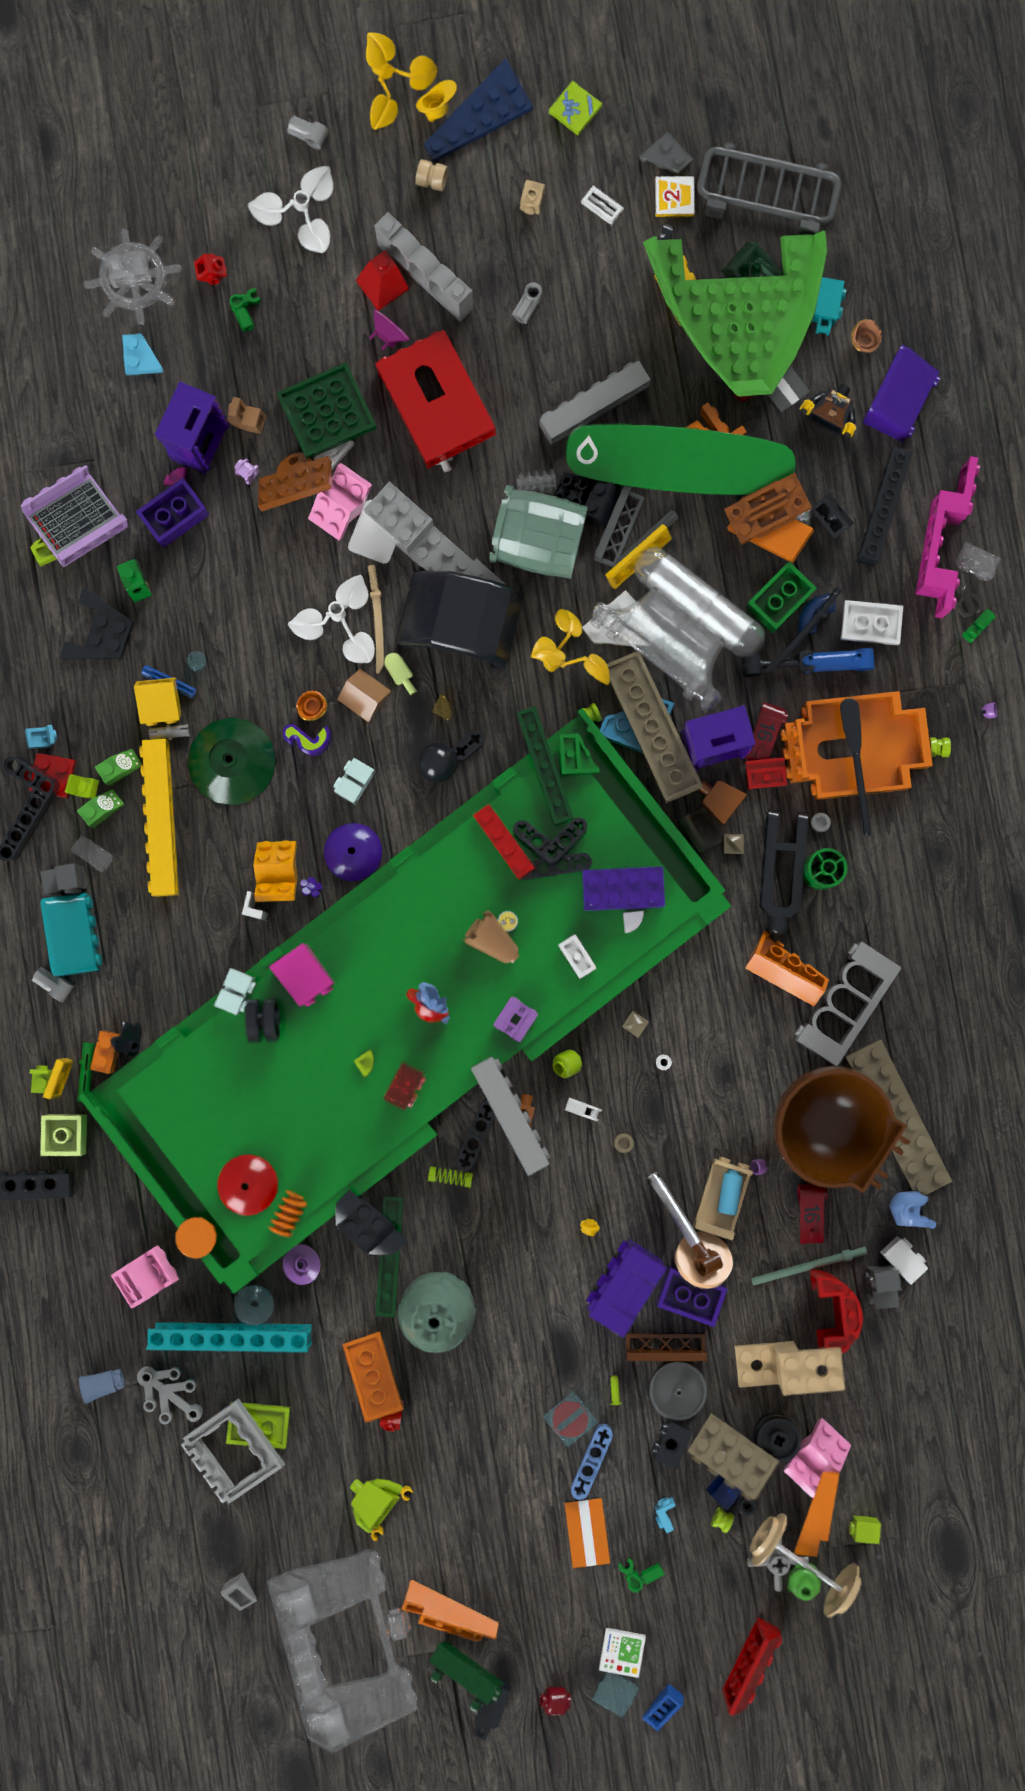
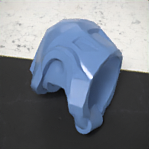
M918 1191L897 1193L891 1199L889 1205L896 1225L935 1228V1221L919 1215L920 1207L926 1205V1202L929 1201L928 1196L921 1195Z

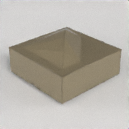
M724 834L723 854H744V834Z
M632 1011L622 1027L639 1038L649 1021Z

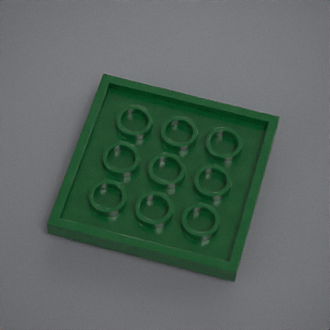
M346 362L276 393L306 459L309 457L313 458L377 429Z

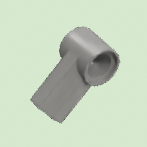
M296 116L290 119L287 129L289 134L305 140L314 149H321L329 132L321 123L314 122L312 124Z
M533 282L526 286L525 293L512 313V317L520 323L527 324L535 308L542 301V288L538 283ZM531 292L538 293L536 297L529 296Z
M40 967L32 979L37 985L47 990L51 997L62 1003L74 987L66 979L53 976L44 967Z

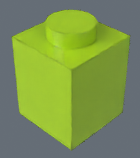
M853 1516V1522L849 1523V1534L853 1537L854 1541L879 1544L881 1529L879 1520L874 1517Z

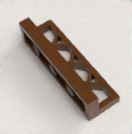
M626 1333L627 1361H707L705 1333ZM630 1338H639L644 1344L639 1349H630ZM653 1338H659L663 1342L659 1349H653L648 1343ZM673 1338H679L683 1343L678 1349H672L668 1345ZM693 1338H701V1349H692L688 1343Z

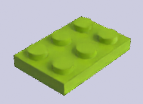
M242 1403L273 1448L286 1449L290 1407ZM228 1419L226 1444L250 1446L238 1434V1428Z

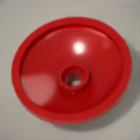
M251 1154L240 1155L230 1160L222 1168L218 1177V1193L224 1205L231 1211L240 1215H254L264 1211L274 1201L278 1191V1178L272 1165L262 1157ZM243 1183H247L249 1185L248 1190L243 1189Z

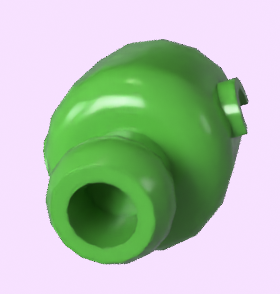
M809 1562V1565L817 1569V1567L814 1564ZM796 1564L792 1565L789 1570V1584L787 1587L789 1592H792L797 1598L807 1601L817 1596L821 1588V1581L823 1580L802 1565Z

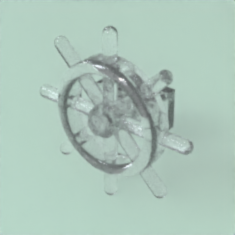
M123 228L120 232L123 244L112 248L107 254L96 247L91 249V253L102 260L99 269V279L85 281L84 287L90 289L102 286L106 296L111 300L103 311L104 317H109L114 309L119 306L124 309L135 310L137 322L144 324L143 308L152 305L158 299H161L170 306L174 305V299L163 292L166 284V274L180 272L182 267L180 264L163 266L160 257L155 252L163 241L161 236H156L148 247L141 243L130 242L128 230ZM151 260L156 268L150 269L148 261ZM156 276V281L153 286L149 282L152 281L151 277ZM110 285H113L114 288H117V287H120V288H119V290L115 293V292L112 290V288L110 287ZM139 286L147 290L148 293L140 296ZM131 287L133 298H125L124 295Z

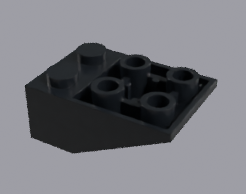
M564 472L554 497L588 506L585 522L606 528L621 492L613 483Z

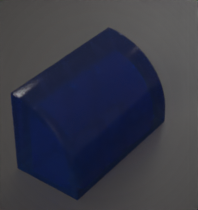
M719 1474L706 1490L727 1511L741 1495L742 1491L736 1486L734 1489L724 1482L725 1478Z

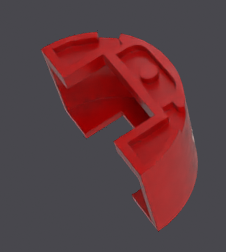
M810 1270L812 1290H818L820 1298L832 1297L836 1327L816 1329L818 1349L840 1347L841 1354L850 1349L849 1347L857 1340L861 1332L863 1317L860 1303L852 1290L834 1275L821 1270Z

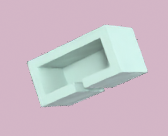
M353 758L352 761L349 760L345 765L344 771L346 772L342 778L339 777L333 787H335L334 792L356 805L374 776L375 770Z
M230 968L223 984L225 988L221 989L214 1006L235 1015H240L241 1012L244 1013L248 994H252L256 983H254L255 978Z

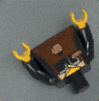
M841 384L837 391L829 388L827 392H820L812 396L809 400H805L799 408L800 410L804 408L808 411L806 415H809L808 419L839 436L841 432L842 434L849 432L851 434L850 437H853L855 433V409L852 407L853 400L847 397L851 389L844 384Z

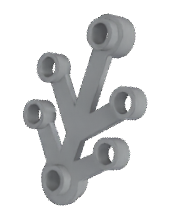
M146 1366L140 1369L137 1374V1380L140 1385L144 1386L146 1402L143 1405L145 1411L152 1412L157 1406L156 1401L153 1399L154 1387L159 1391L161 1406L159 1421L162 1424H168L172 1420L168 1399L186 1413L189 1421L196 1422L202 1417L203 1409L200 1405H190L175 1393L176 1391L183 1390L189 1393L193 1392L197 1387L195 1380L188 1379L186 1382L163 1384L158 1379L170 1378L171 1380H177L181 1376L180 1368L172 1367L169 1370L156 1371L154 1368ZM172 1370H176L178 1372V1376H172ZM144 1374H148L150 1380H145ZM187 1383H192L193 1389H189ZM151 1402L153 1408H148L147 1403ZM195 1411L197 1413V1416L192 1417L190 1415V1412ZM164 1414L168 1415V1421H165L162 1416Z

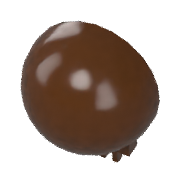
M837 1066L823 1067L803 1074L785 1090L775 1111L773 1122L774 1138L780 1155L791 1170L802 1179L817 1186L829 1188L852 1186L862 1193L866 1191L870 1184L881 1189V1183L873 1180L877 1173L882 1178H888L889 1175L880 1168L892 1150L901 1156L903 1155L904 1151L895 1146L898 1140L907 1145L911 1142L902 1136L907 1125L895 1118L890 1100L882 1088L868 1076L850 1068Z

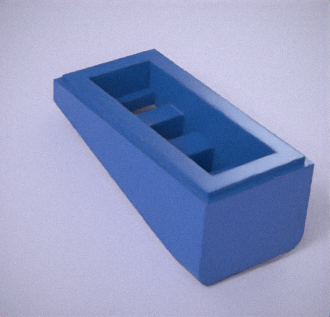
M668 1684L642 1716V1719L658 1731L683 1706L684 1696ZM652 1714H655L660 1720L658 1721Z

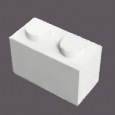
M895 1237L880 1253L892 1266L899 1270V1274L909 1284H912L928 1269L924 1264L926 1260L919 1253L915 1254L911 1250L913 1246L906 1238Z

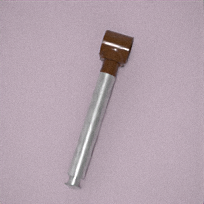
M658 1172L650 1174L648 1179H651L653 1188L696 1254L694 1264L697 1272L702 1277H707L721 1269L723 1262L720 1255L716 1251L710 1250V1248H705L661 1177H658Z

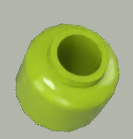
M565 1050L553 1059V1070L562 1078H569L581 1070V1057L573 1050Z

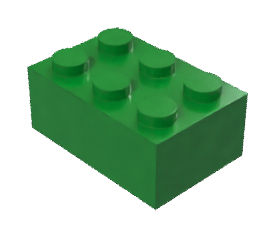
M788 562L748 602L745 608L774 634L817 588L795 566Z

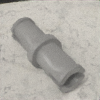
M169 724L166 727L149 728L150 740L166 738L173 740L175 737H189V725L171 726Z

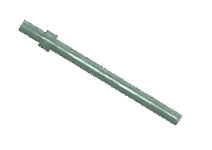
M866 1247L854 1250L846 1249L836 1255L752 1277L751 1281L754 1286L837 1262H849L853 1258L866 1255L867 1250Z

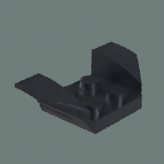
M349 1189L336 1202L335 1227L363 1252H367V1254L394 1255L408 1241L396 1231L393 1223L362 1195L358 1197Z

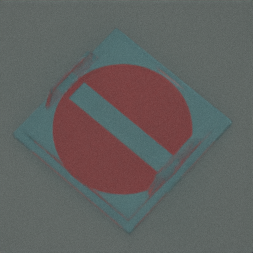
M574 1391L543 1415V1418L567 1448L598 1423Z

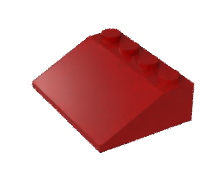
M758 1617L722 1688L728 1713L731 1716L745 1710L748 1703L751 1704L753 1702L757 1685H761L764 1679V1671L772 1663V1654L775 1648L778 1649L782 1642L779 1628Z

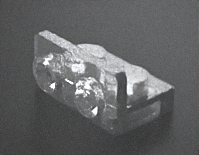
M965 542L955 565L959 566L960 570L964 572L970 571L976 574L977 578L986 581L994 577L1001 558Z

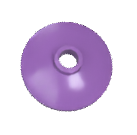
M307 1245L294 1246L284 1257L283 1267L285 1274L292 1282L299 1285L309 1284L314 1281L320 1271V1259L315 1250ZM297 1262L301 1265L300 1269L297 1267Z

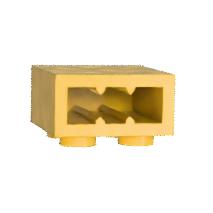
M175 677L136 681L134 690L140 724L153 726L157 725L158 722L172 724L180 720L181 709Z

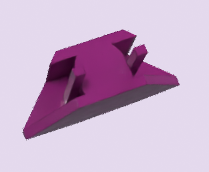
M374 309L375 331L369 337L370 340L375 335L386 343L381 348L383 351L388 346L393 348L399 341L410 340L400 327L387 316Z

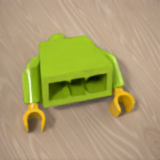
M356 1479L350 1486V1489L356 1494L351 1502L354 1508L353 1513L356 1524L367 1533L371 1532L372 1539L377 1541L378 1536L375 1533L379 1532L383 1535V1528L379 1525L400 1497L398 1495L401 1494L402 1498L408 1501L410 1498L405 1496L404 1493L406 1491L413 1493L410 1486L402 1488L400 1484L384 1479L370 1480L365 1484Z

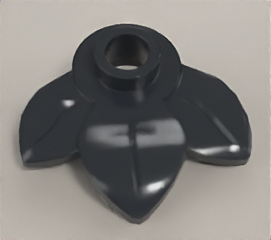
M127 1021L121 1022L120 1036L110 1039L115 1051L123 1052L127 1056H135L139 1052V1041L142 1036L140 1023L137 1022L133 1025Z

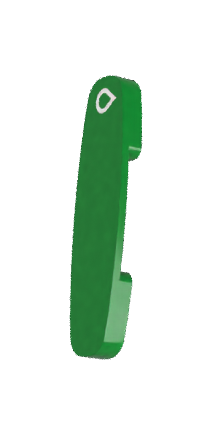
M582 425L573 429L569 434L565 451L568 466L575 474L626 486L699 494H752L775 481H780L795 473L796 466L792 450L781 443L742 434L657 425Z

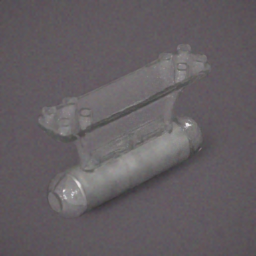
M658 547L647 548L635 560L634 571L638 580L650 590L640 600L625 608L614 609L602 602L597 603L592 612L593 619L590 622L597 629L604 626L608 630L606 636L609 639L615 641L618 637L678 682L685 689L683 692L685 698L692 700L695 697L700 701L698 707L702 711L708 712L710 708L715 709L722 700L721 694L712 684L713 667L722 649L725 647L741 658L754 656L764 646L765 630L757 621L665 550Z

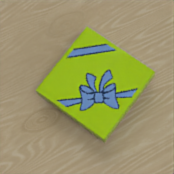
M572 81L551 106L549 113L579 136L602 108V103Z

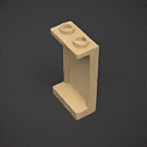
M720 1156L719 1160L713 1158L693 1227L733 1241L735 1235L734 1228L753 1171L749 1169V1165L738 1162V1165L730 1163V1159ZM728 1169L739 1171L740 1175H743L737 1215L717 1212L723 1173L728 1172Z

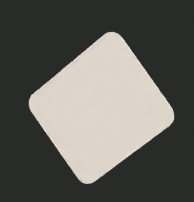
M368 500L363 506L348 548L350 551L381 563H388L396 544H394L393 537L364 512V508L372 501Z

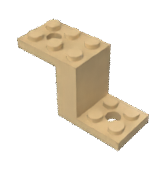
M794 1341L735 1346L739 1387L779 1384L783 1395L845 1390L840 1347L799 1351ZM754 1360L762 1362V1367L759 1370L751 1368V1363ZM825 1365L827 1367L825 1375L821 1376L816 1373L818 1366Z

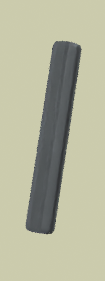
M670 510L617 559V562L619 563L662 524L669 528L678 519L677 513Z

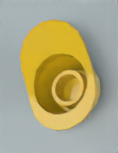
M444 80L435 85L417 101L416 108L418 111L425 113L430 122L446 115L449 100L455 95L457 90L456 83L452 80Z

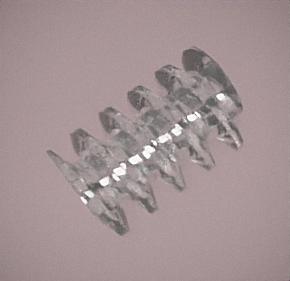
M552 468L549 469L548 475L543 469L540 476L537 470H535L533 476L527 471L525 477L522 472H519L518 478H516L517 490L534 492L539 490L543 494L544 489H547L548 493L551 494L552 488H554L557 493L555 473Z

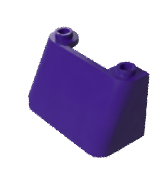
M902 344L862 423L901 442H904L907 437L911 438L916 428L913 424L932 386L936 387L941 378L938 376L939 371L909 347Z

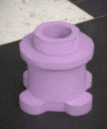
M247 458L239 460L235 465V474L245 478L248 485L251 484L260 470L258 469L259 466L251 465Z

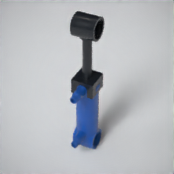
M872 648L818 653L800 651L796 655L797 659L785 660L777 667H797L798 674L842 670L869 671L875 669L874 651ZM761 654L743 655V676L755 677L762 675V669H765L772 661H762Z

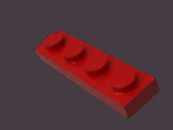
M490 804L473 815L518 880L535 869Z

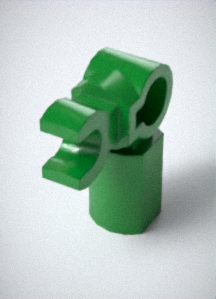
M256 288L248 290L245 295L234 294L229 299L231 310L235 312V316L244 333L254 329V324L246 307L250 304L258 305L261 302L260 297L252 298V295L257 294Z
M986 609L961 636L969 643L973 642L996 616L989 609Z
M630 1557L627 1558L630 1564L629 1567H623L621 1562L618 1563L620 1571L626 1574L625 1579L632 1592H639L643 1584L646 1583L648 1585L665 1576L659 1562L641 1571L640 1575L637 1570L633 1569L634 1564Z

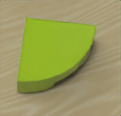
M371 1049L354 1060L364 1077L373 1068L374 1056Z

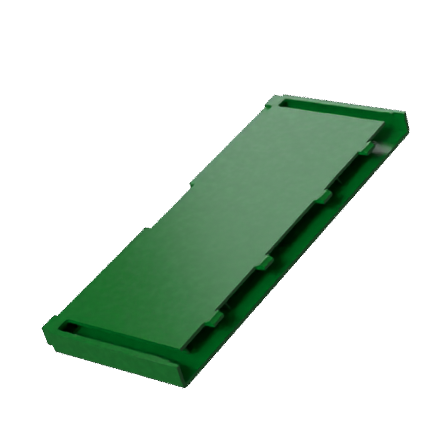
M583 708L577 712L575 719L547 739L573 819L582 818L588 825L585 836L566 855L577 853L589 854L592 859V865L588 870L663 866L665 907L584 911L582 872L518 880L473 815L490 804L530 861L540 859L515 838L513 833L515 823L521 820L527 821L552 841L572 820L554 825L529 753L245 972V974L254 977V983H256L253 993L248 994L246 1001L259 999L261 1004H263L266 998H277L280 1012V1039L278 1042H267L263 1035L261 1043H249L246 1034L245 1011L244 1013L241 1012L240 1015H235L214 1006L219 996L218 993L94 1090L78 1096L177 1228L184 1221L193 1217H202L214 1226L217 1233L216 1244L206 1256L200 1258L220 1284L225 1282L233 1294L336 1215V1202L349 1189L359 1197L436 1137L438 1132L429 1121L478 1084L471 1070L472 1066L491 1056L494 1060L498 1058L502 1065L520 1050H523L532 1062L731 907L722 895L726 890ZM579 733L584 746L589 750L590 757L594 764L598 766L600 772L561 775L558 735ZM580 824V826H576V825H575V830H574V832L572 833L573 836H574V833H575L578 829H580V830L582 831V825H581V824ZM519 827V833L524 832L527 835L526 840H528L530 836L526 833V828L521 829ZM567 837L560 839V844L563 846H568L571 843V840ZM536 838L532 840L531 844L534 847H540L543 842ZM557 846L554 853H548V858L555 857L556 852L559 850ZM583 856L579 861L575 862L574 857L570 858L572 870L576 869L575 865L581 864L584 868L586 863H589ZM562 859L557 866L560 870L565 871L569 868V863L567 860ZM545 862L540 863L538 871L542 874L547 873L549 865ZM535 869L533 870V876L537 875ZM489 910L497 920L500 914L505 911L513 912L517 916L518 924L516 928L512 931H506L519 948L517 952L519 956L513 963L509 962L506 964L463 941V939L467 938L465 937L466 932L477 918L479 920L484 918L482 914L485 911ZM643 911L641 924L635 930L625 933L623 913ZM573 935L577 936L596 966L595 970L580 979L558 946ZM302 943L308 944L335 983L331 986L333 988L332 991L324 996L320 994L315 997L316 1002L309 1007L305 1005L300 1007L270 969L271 965ZM421 982L434 985L439 997H446V1007L450 1016L447 1024H444L442 1021L430 1023L422 1020L415 1012V1003L407 998L406 992L409 989L419 991V984ZM511 997L517 998L521 1003L538 1013L520 1042L515 1041L508 1034L498 1030L493 1025ZM515 1013L510 1022L517 1026L522 1017ZM371 1049L374 1056V1064L370 1073L364 1077L354 1060ZM251 1154L262 1157L272 1165L278 1178V1191L274 1201L268 1208L258 1214L240 1215L231 1211L224 1205L218 1193V1177L222 1168L230 1160L240 1155ZM247 1183L242 1184L244 1190L249 1189ZM286 1190L298 1194L307 1203L306 1207H301L304 1212L302 1215H298L300 1218L299 1222H294L296 1228L290 1229L293 1233L291 1237L276 1234L268 1228V1226H275L271 1219L278 1220L274 1213L282 1212L278 1205L286 1204L282 1197L289 1198V1195L285 1192Z

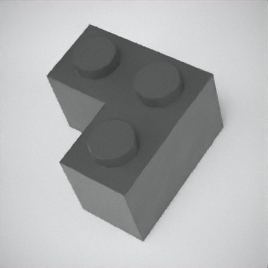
M73 863L55 866V869L40 871L44 895L56 897L63 896L62 893L70 895L81 894L82 890L87 889L84 866Z
M891 1264L868 1266L867 1272H865L866 1284H869L870 1292H867L868 1303L872 1304V1307L876 1310L899 1307L898 1290H901L899 1270Z

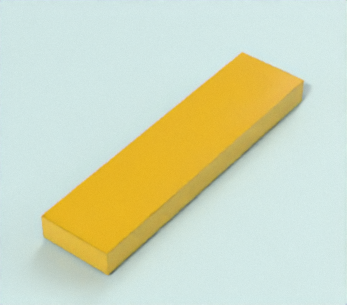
M664 524L605 574L614 589L621 585L672 539L668 528Z

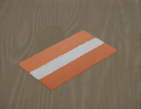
M602 1498L565 1503L573 1568L610 1564Z

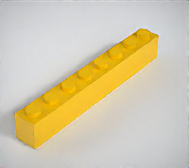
M166 739L142 740V746H140L139 751L141 758L143 757L141 775L144 777L145 784H142V794L146 798V804H143L144 815H147V823L144 824L145 834L148 835V842H146L145 848L146 853L149 854L147 872L150 873L151 881H148V891L154 897L179 895L169 741Z

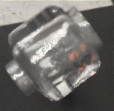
M400 1608L389 1610V1615L384 1618L387 1636L393 1638V1641L407 1638L409 1636L408 1633L412 1630L409 1613L401 1611Z

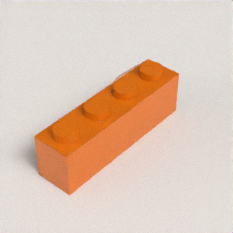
M764 930L745 968L804 1002L815 1006L824 994L829 979L811 965H804L797 954H790L783 948L784 944L780 941L775 942L769 937L770 934Z

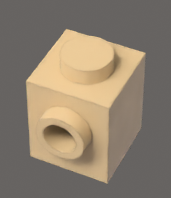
M526 180L520 201V210L527 214L539 215L545 184Z

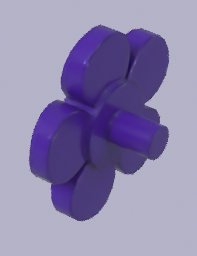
M312 877L300 882V886L303 888L302 894L305 896L310 894L313 898L318 897L322 885L315 883L316 880Z

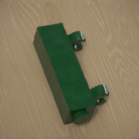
M446 1640L438 1644L429 1661L436 1667L430 1677L432 1681L438 1683L446 1674L476 1696L469 1707L474 1712L480 1710L484 1703L490 1705L500 1699L503 1693L501 1688L504 1685L501 1680Z

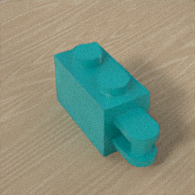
M822 277L816 311L812 318V322H817L815 334L820 332L829 336L831 325H835L837 319H841L843 307H840L841 301H844L846 289L843 288L844 281Z

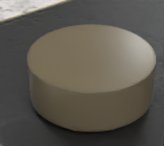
M620 1133L614 1139V1146L617 1151L628 1153L634 1146V1140L629 1134Z

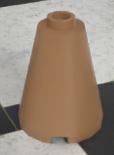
M489 910L485 911L482 914L484 918L482 920L477 918L466 932L465 937L467 938L463 939V941L506 964L509 962L513 963L519 956V953H517L519 948Z

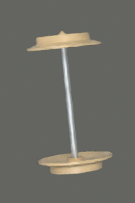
M781 1513L776 1517H768L757 1530L750 1546V1552L753 1554V1565H761L770 1556L775 1547L831 1586L824 1603V1614L827 1617L845 1612L853 1603L860 1589L859 1567L855 1563L849 1564L837 1576L835 1581H832L778 1543L785 1530L787 1516Z

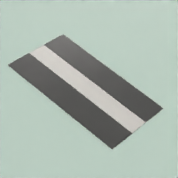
M789 366L774 392L767 395L782 413L810 391L792 367Z

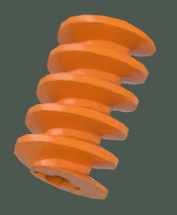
M286 1190L285 1192L289 1195V1198L282 1197L286 1204L278 1205L282 1212L274 1213L278 1220L271 1219L275 1226H268V1228L276 1234L291 1237L293 1233L290 1229L296 1228L294 1222H299L300 1218L298 1215H302L304 1212L301 1207H306L307 1203L298 1194Z

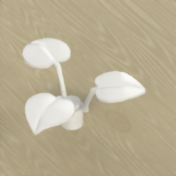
M329 166L318 167L305 174L301 180L302 190L297 191L294 194V200L291 199L284 208H282L280 197L270 192L259 195L248 204L252 215L259 222L269 226L280 223L282 220L281 212H285L294 205L298 211L304 212L307 222L306 225L301 226L299 229L298 238L301 245L308 250L324 253L327 250L330 242L328 226L321 219H315L310 222L307 208L309 207V198L311 196L317 201L326 200L331 196L333 181Z
M362 575L350 578L337 589L336 601L330 603L328 607L329 612H326V617L323 621L319 611L305 609L288 622L290 629L297 636L306 640H314L322 636V625L326 624L329 617L336 622L341 621L350 637L343 644L344 656L354 663H369L374 657L375 647L372 638L364 632H359L353 637L344 619L346 616L345 609L348 606L351 609H359L367 603L368 590Z

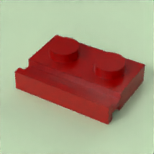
M785 757L745 761L748 790L787 786Z

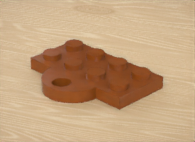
M301 452L286 457L277 467L275 474L259 479V509L265 511L332 489V461L330 457L326 456L312 461L310 457L306 459L304 453Z

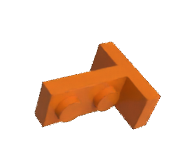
M706 403L701 407L700 414L712 431L730 432L726 423H722L718 418L719 414L714 406L711 407L709 403ZM741 426L733 431L732 434L746 435V430Z

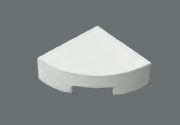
M643 911L623 913L625 933L635 930L641 924Z

